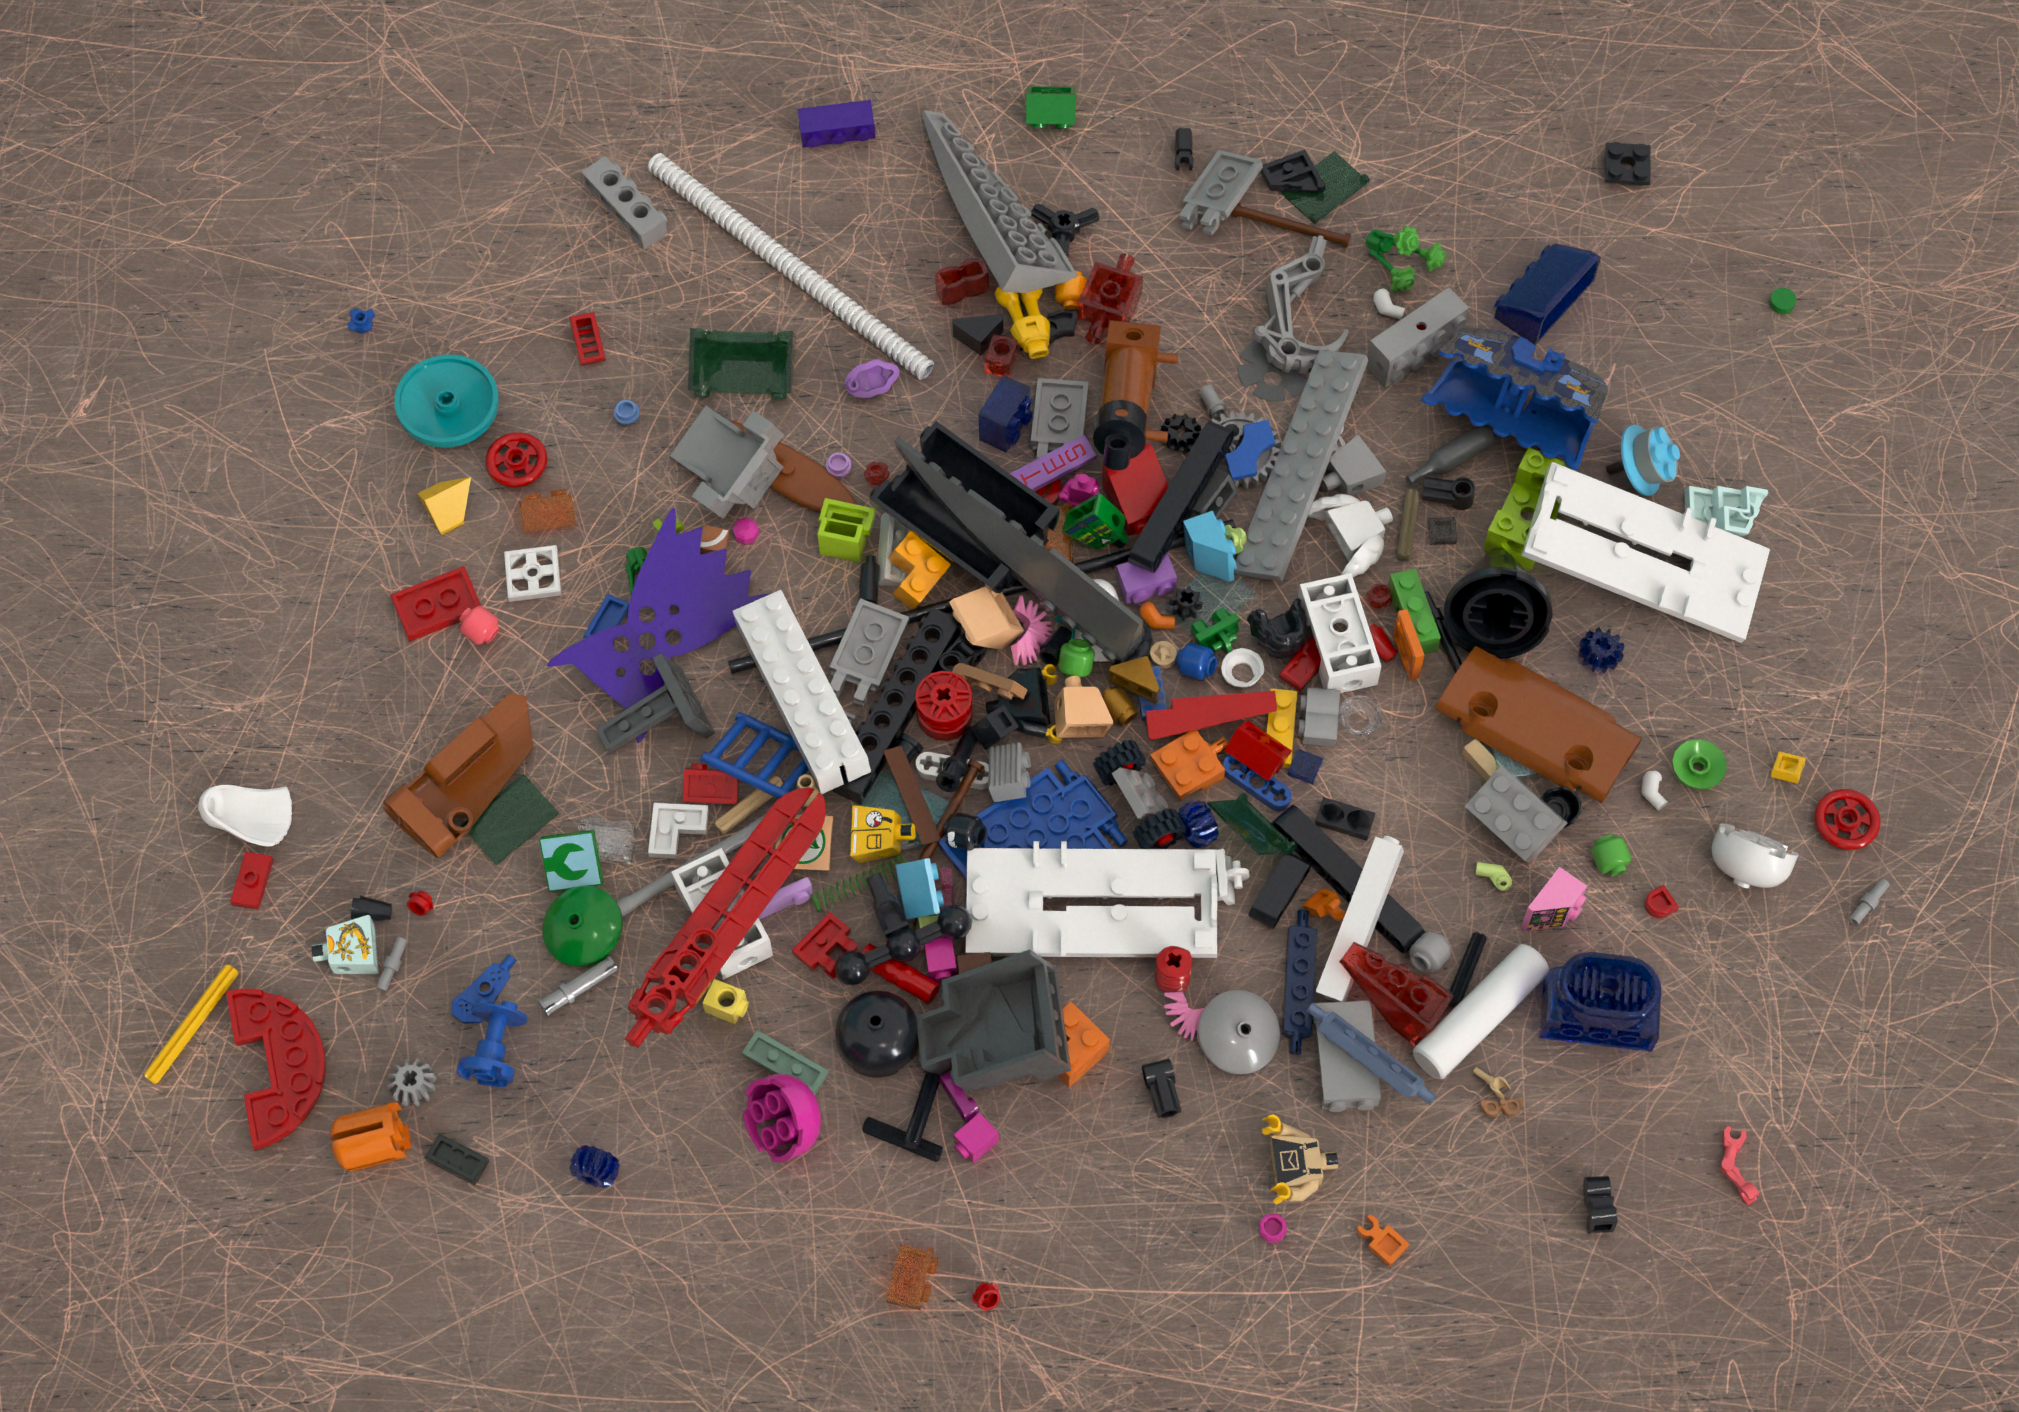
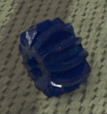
M1600 627L1596 628L1595 633L1590 630L1586 632L1585 638L1580 640L1578 652L1579 657L1584 658L1583 666L1590 664L1592 665V672L1600 668L1603 674L1607 672L1608 668L1614 670L1624 657L1622 652L1625 647L1624 643L1619 642V634L1612 636L1610 628L1605 633L1602 632Z
M1191 801L1179 809L1178 814L1187 828L1185 839L1189 841L1191 846L1196 848L1205 847L1217 840V836H1219L1218 824L1211 812V808L1207 807L1204 801Z
M584 1145L577 1148L570 1161V1173L577 1177L579 1181L594 1187L607 1188L612 1186L619 1173V1160L612 1156L611 1153L594 1146Z

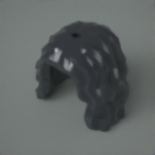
M1299 598L1293 601L1288 611L1276 616L1274 619L1268 620L1266 612L1261 609L1251 611L1247 617L1252 636L1258 639V645L1273 658L1283 659L1297 654L1306 641L1307 619L1305 617V610L1301 606V599Z

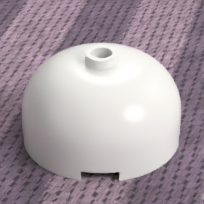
M1724 823L1719 825L1712 843V856L1718 868L1734 878L1733 883L1744 888H1749L1750 885L1770 888L1783 883L1790 876L1799 856L1797 852L1787 853V846L1750 830L1739 829V831H1735V826Z

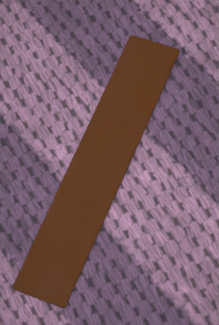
M902 746L884 750V755L922 845L941 840Z

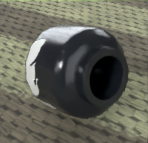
M956 813L944 825L943 832L951 847L971 851L974 848L980 847L985 841L986 827L977 816Z

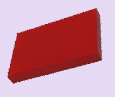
M464 566L390 595L409 642L461 622L459 620L460 616L468 607L472 610L477 606H481Z

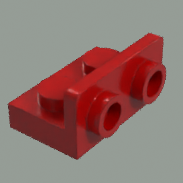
M692 763L691 768L684 769L683 802L738 804V779L717 769H707L708 764Z

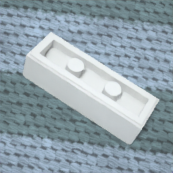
M886 512L881 516L877 562L880 566L879 585L899 586L907 574L891 562L888 557L910 530Z

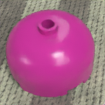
M788 1074L770 1075L757 1079L748 1086L745 1095L748 1096L747 1110L743 1111V1118L748 1135L758 1151L761 1152L765 1148L769 1156L772 1157L773 1162H784L806 1153L816 1142L821 1129L820 1107L809 1086L799 1078ZM773 1118H776V1124L764 1127L762 1129L760 1139L758 1135V1123H762ZM797 1141V1143L792 1145L791 1148L784 1150L775 1149L779 1146Z

